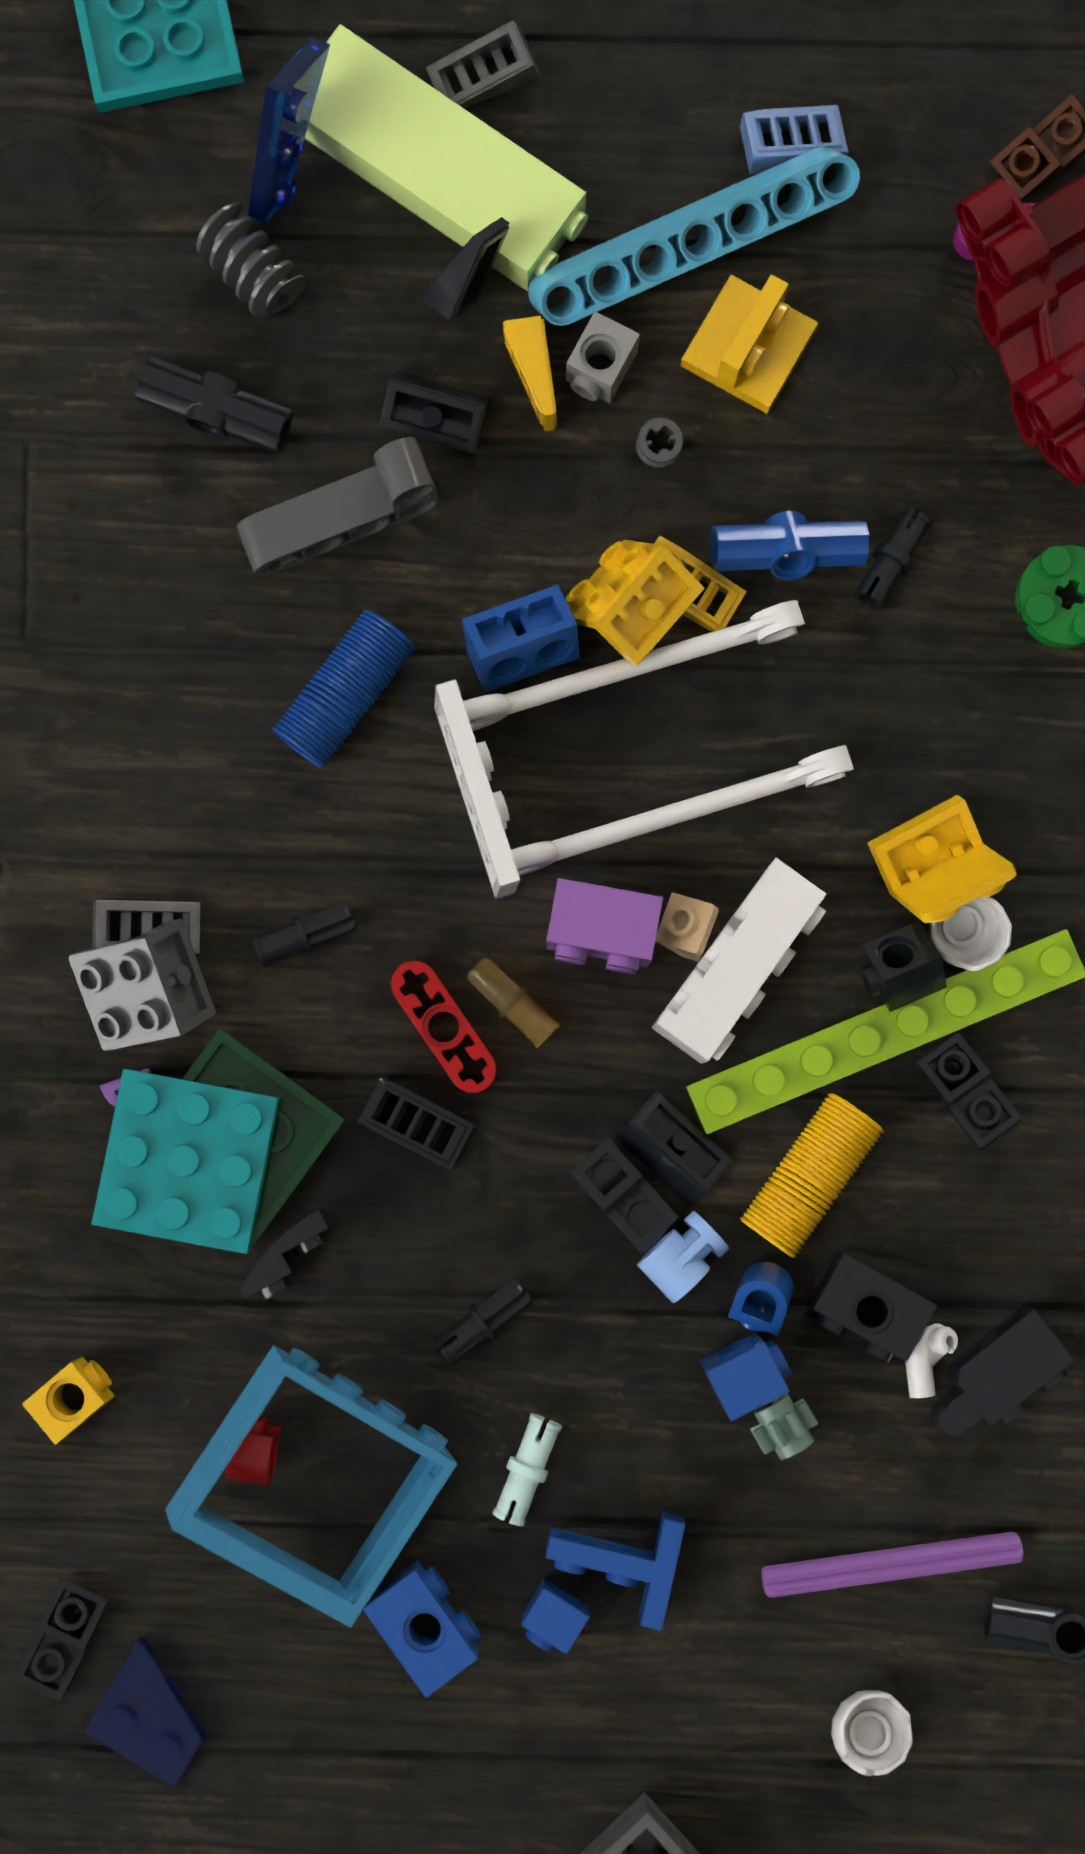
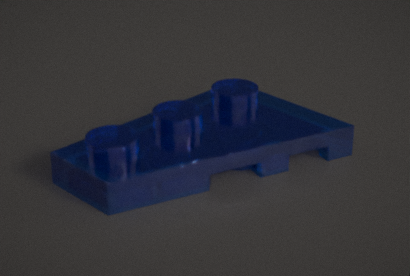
M313 36L266 86L248 211L249 216L265 224L279 208H287L295 192L296 181L293 178L331 45Z

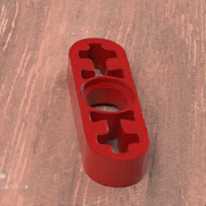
M409 961L400 965L394 972L391 980L393 995L450 1079L459 1089L468 1093H479L489 1088L496 1077L497 1068L495 1060L430 966L420 961ZM411 971L417 977L423 974L428 976L429 981L423 986L432 1001L438 993H441L445 999L444 1003L430 1007L421 1019L414 1012L415 1009L424 1007L421 1001L413 993L404 996L401 990L407 985L404 976ZM441 1012L453 1014L459 1022L458 1034L449 1042L436 1041L429 1031L431 1019ZM467 1035L474 1041L473 1046L465 1048L469 1056L474 1061L483 1058L488 1065L482 1070L485 1079L479 1084L473 1079L463 1081L460 1078L459 1073L465 1068L457 1054L453 1056L450 1062L443 1055L444 1051L458 1047Z

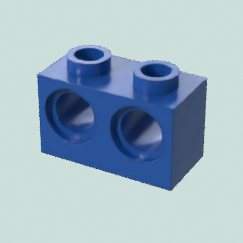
M558 584L462 619L467 654L485 693L580 658L577 623Z
M755 1332L699 1360L723 1409L731 1421L789 1392L783 1378L792 1373L778 1345H775L772 1339L764 1342Z

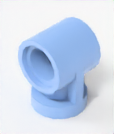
M692 1211L684 1219L685 1223L690 1227L687 1232L681 1236L675 1229L671 1230L637 1263V1266L672 1303L681 1299L707 1274L710 1266L703 1259L711 1251L720 1258L730 1249L715 1230L695 1211Z

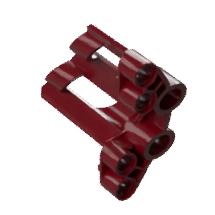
M1085 174L1032 207L1029 204L1026 206L1022 204L1012 187L1002 179L1003 175L956 204L957 219L974 261L978 278L975 286V303L978 318L985 337L992 346L997 348L1011 388L1012 412L1021 438L1030 448L1038 446L1043 457L1067 479L1077 485L1085 482Z

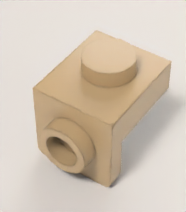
M672 892L658 928L655 942L682 957L699 962L701 955L704 953L719 909L711 903Z

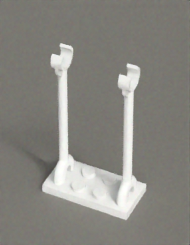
M797 600L779 603L761 610L751 616L750 621L651 650L638 666L630 664L624 658L505 695L489 694L465 701L462 700L456 679L436 685L434 709L495 899L514 894L520 882L519 876L544 868L555 861L805 784L806 788L846 777L845 772H849L854 768L847 747L843 745L806 757L799 761L798 765L560 839L532 843L511 850L505 834V829H507L506 822L510 821L507 805L501 790L492 793L489 781L492 780L490 772L494 771L492 759L486 742L476 743L473 734L474 730L494 724L512 713L757 640L758 644H767L798 634L796 627L805 624Z

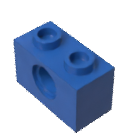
M417 1560L375 1591L363 1610L425 1698H427L478 1659L480 1645L477 1643V1640L481 1638V1634L473 1620L464 1610L457 1614L445 1597L450 1594V1591L440 1574L433 1567L425 1570L420 1561ZM421 1613L432 1614L438 1619L441 1629L431 1636L421 1635L414 1629L412 1619Z

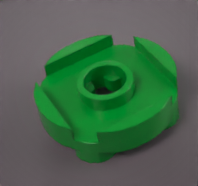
M1076 545L1049 547L1027 566L1018 581L1015 593L1018 613L1021 611L1022 618L1028 625L1026 629L1032 637L1047 646L1058 649H1072L1085 644V547ZM1067 585L1074 587L1076 594L1080 596V603H1074L1069 609L1061 607L1062 598L1055 595L1057 588L1065 589Z

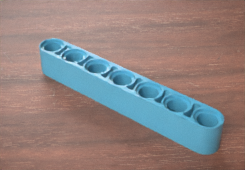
M819 147L547 268L543 274L535 275L530 282L528 289L529 301L535 310L554 325L563 326L576 322L593 314L594 311L598 312L847 200L858 188L860 181L859 168L856 162L849 156L831 148ZM835 163L836 175L831 183L824 186V172L828 166ZM790 183V198L782 206H778V192L783 186ZM745 204V218L740 224L732 227V213L738 206ZM700 224V238L692 246L686 247L685 237L687 232L694 225ZM650 245H655L656 254L653 261L645 267H640L639 258L642 251ZM609 265L611 274L608 281L600 287H593V278L597 270ZM564 286L565 297L563 301L556 307L548 308L547 297L549 293L556 287Z

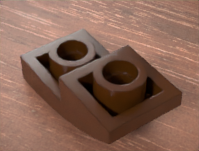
M1071 94L1035 128L1032 129L1029 126L990 161L998 173L1003 175V179L1012 187L1021 201L1046 185L1085 154V109Z

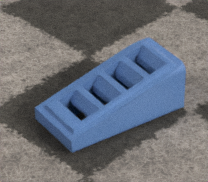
M838 105L762 109L745 112L742 115L740 131L750 175L761 173L819 147L831 148L846 156L848 154ZM827 122L831 143H822L818 124ZM808 126L811 144H803L799 127ZM789 130L792 145H784L781 131ZM771 133L773 146L765 147L763 134Z

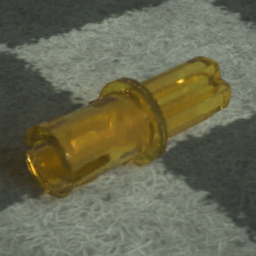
M489 958L482 959L469 972L467 976L468 981L501 1011L498 1017L502 1019L506 1016L534 1043L537 1049L560 1026L557 1021L555 1022L527 995L529 989L526 986L521 989Z

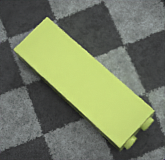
M341 24L281 102L286 124L289 128L462 247L475 234L501 217L510 223L508 226L510 228L493 264V268L526 291H528L530 282L535 275L543 274L547 268L557 264L559 259L557 251L566 239L571 242L574 241L587 222L588 215L585 214L586 192Z

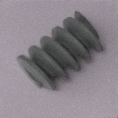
M239 203L230 204L214 213L205 223L197 239V252L204 259H209L210 267L218 274H222L225 284L231 289L236 290V296L243 303L249 304V311L255 317L266 318L275 315L296 300L303 292L308 280L302 274L288 280L294 271L295 265L290 260H285L275 265L281 256L280 248L272 245L263 250L268 242V235L263 230L251 234L255 227V220L249 215L237 220L242 206Z

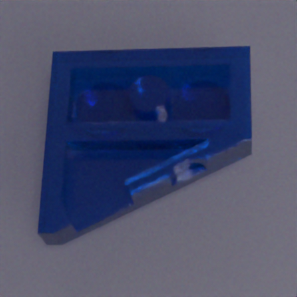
M140 1637L84 1733L175 1788L203 1740L205 1733L193 1713L184 1708L181 1702V1694L170 1677L166 1679L150 1653L152 1647L149 1642Z

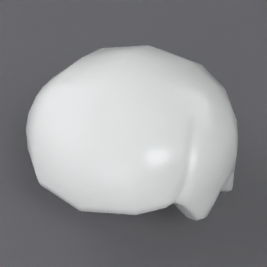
M990 896L978 897L960 907L958 913L950 919L942 922H930L928 926V935L941 954L942 959L951 965L969 971H979L999 962L1011 943L1012 924L1004 908Z
M879 1690L857 1691L841 1702L832 1719L831 1736L835 1749L842 1761L857 1773L866 1776L885 1775L905 1762L913 1743L910 1714L892 1694Z

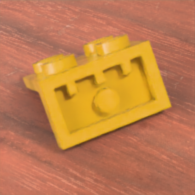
M624 540L614 543L602 554L599 560L601 566L589 580L585 579L579 582L569 592L566 602L578 625L596 629L630 664L638 666L705 588L665 545Z

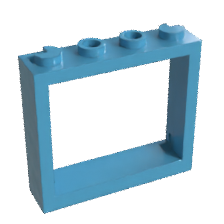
M273 1345L165 1511L173 1531L351 1628L458 1463L445 1447L448 1440L433 1428L425 1424L419 1430L404 1422L407 1416L389 1402L380 1399L377 1405L361 1397L364 1392L363 1389L347 1377L337 1373L332 1380L317 1371L320 1364L303 1351L292 1348L288 1354ZM285 1376L421 1455L339 1581L201 1505Z

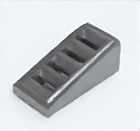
M514 20L426 67L434 88L462 108H467L522 86L541 76L523 33ZM509 49H512L517 62L508 65L503 53ZM492 56L499 70L493 75L490 74L485 63V59ZM474 64L481 81L474 85L466 70V67ZM456 72L463 91L457 94L454 93L447 74Z
M95 900L93 902L92 948L130 940L131 913H141L140 935L152 930L153 913H162V924L172 921L173 913H183V923L194 953H200V902ZM110 912H119V941H109Z

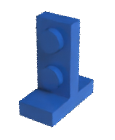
M662 1510L653 1551L550 1527L546 1545V1558L555 1560V1568L572 1574H585L586 1568L606 1572V1580L623 1586L636 1587L638 1580L646 1582L639 1610L640 1624L643 1627L662 1631L685 1521L682 1514Z

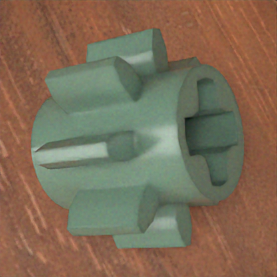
M786 1393L754 1410L753 1413L759 1424L751 1427L750 1430L764 1454L775 1450L780 1460H784L798 1454L814 1442L809 1429L817 1425L818 1422L803 1398L793 1403L789 1394Z

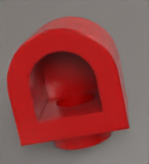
M259 1416L225 1467L226 1479L270 1485L278 1455L281 1427L269 1426V1419Z

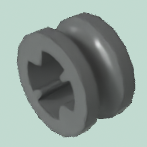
M666 418L649 420L643 425L636 441L637 454L646 465L655 468L670 465L681 451L683 434L679 426L672 420ZM661 432L666 433L669 436L667 445H673V449L671 451L661 449L658 454L653 453L650 450L652 441H646V437L648 435L657 437Z

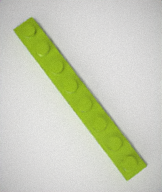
M1065 929L1004 954L999 962L982 970H966L946 978L947 988L889 1012L885 1004L688 1085L686 1089L705 1134H709L1085 978V969L1069 932Z

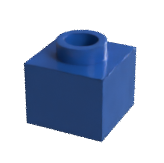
M544 1577L522 1612L521 1626L527 1629L525 1636L539 1648L547 1652H552L554 1648H557L567 1655L589 1619V1605Z

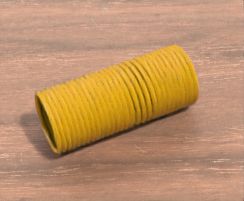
M833 1093L828 1094L825 1102H821L822 1106L816 1111V1115H813V1119H809L810 1123H807L804 1132H801V1136H797L798 1140H795L792 1149H788L789 1153H785L786 1157H783V1161L779 1162L780 1166L776 1167L777 1172H772L773 1177H768L769 1182L764 1183L765 1187H761L762 1191H758L759 1195L755 1196L756 1200H752L753 1204H749L750 1208H747V1212L743 1213L744 1217H740V1220L791 1258H795V1254L799 1253L798 1249H802L801 1245H805V1241L808 1240L807 1236H811V1232H814L817 1223H820V1220H822L821 1215H826L825 1210H830L829 1205H833V1200L837 1199L838 1193H841V1189H844V1185H847L850 1176H854L853 1172H857L856 1168H859V1164L863 1163L862 1159H866L865 1155H869L868 1151L872 1150V1146H875L874 1142H878L877 1138H880V1134L884 1133L882 1127L869 1116Z

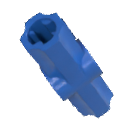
M784 511L772 515L764 524L712 526L710 533V561L712 569L716 571L771 569L772 574L779 579L794 580L806 576L814 567L866 565L869 556V530L867 523L861 520L807 522L805 516L797 511Z

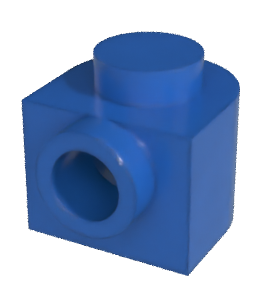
M759 1262L750 1266L742 1277L728 1317L739 1321L749 1330L768 1332L778 1336L794 1289L789 1273L781 1266L771 1262Z

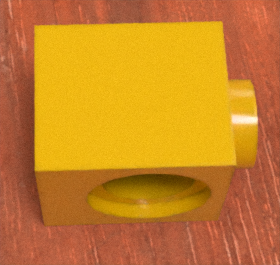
M82 1356L70 1362L24 1401L22 1405L56 1445L84 1424L112 1400L115 1395L108 1388L112 1385V1381L105 1370L93 1360L88 1363ZM66 1383L75 1384L82 1390L84 1404L81 1410L71 1409L64 1403L62 1391Z

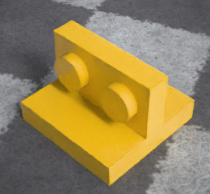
M771 274L760 291L737 277L730 275L681 360V367L768 414L815 333L818 322L784 303L789 284Z

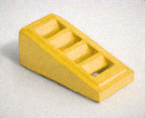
M541 316L504 321L505 345L539 422L545 432L553 431L557 427V412L544 319H541Z
M659 536L655 544L665 545L699 582L701 580L709 585L697 605L692 603L682 615L712 632L726 628L747 591L678 545ZM719 590L727 596L713 617L706 610Z

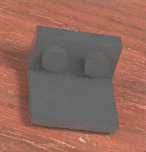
M182 918L165 922L137 938L79 951L69 956L71 968L100 1045L104 1051L182 1036L217 1014Z

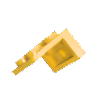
M958 795L867 843L889 894L924 923L942 922L950 919L965 904L978 897H989L1000 892L1005 887V883L1017 875L1011 862L983 844L965 799Z

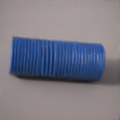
M369 609L363 610V613L357 618V622H353L354 626H350L351 630H347L348 634H344V638H341V642H338V646H335L332 654H328L329 658H325L326 662H322L323 666H319V670H316V674H313V679H309L310 684H305L306 689H301L302 694L297 695V698L294 699V702L285 711V715H282V719H278L279 723H275L276 727H272V731L281 740L321 769L325 768L329 760H332L331 756H335L334 752H338L337 748H341V744H344L347 736L353 733L352 728H356V724L360 723V719L364 718L363 714L369 712V708H372V704H375V700H378V696H381V692H384L387 684L391 683L390 680L394 679L393 676L397 675L396 672L400 671V668L403 667V664L406 663V660L415 651L414 644L400 630Z

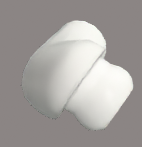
M937 1323L927 1326L907 1362L905 1361L910 1398H927L936 1395L932 1367L946 1353L952 1354L956 1350L958 1337L952 1328Z

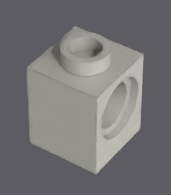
M594 311L566 363V381L571 383L570 387L572 390L588 400L596 401L600 398L611 403L638 352L640 334ZM594 355H605L612 360L613 364L607 369L598 370L592 368L587 363V360Z

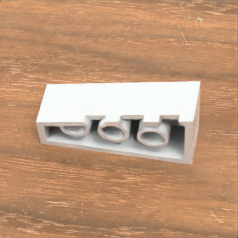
M775 858L651 1028L700 1064L708 1062L711 1057L718 1061L735 1038V1035L730 1030L739 1017L742 1015L748 1019L766 994L760 988L768 976L772 973L779 977L796 954L789 947L799 932L802 931L808 936L825 914L826 910L821 908L819 904L826 896V893L778 858Z

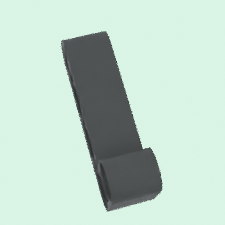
M406 437L392 441L374 453L375 466L254 513L241 520L236 525V529L254 574L265 576L282 571L418 517L433 509L438 504L436 486L417 440L414 437Z

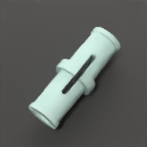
M533 1413L529 1416V1423L516 1457L511 1456L509 1458L506 1468L510 1470L497 1506L492 1512L495 1517L504 1521L508 1516L513 1500H515L516 1506L509 1523L521 1527L525 1525V1518L538 1483H544L548 1471L544 1468L557 1435L562 1428V1425L550 1419L542 1438L539 1439L538 1435L545 1417Z

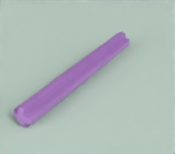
M1006 1532L770 1565L762 1568L761 1576L766 1596L773 1598L1015 1564L1023 1561V1548L1019 1535L1015 1532Z

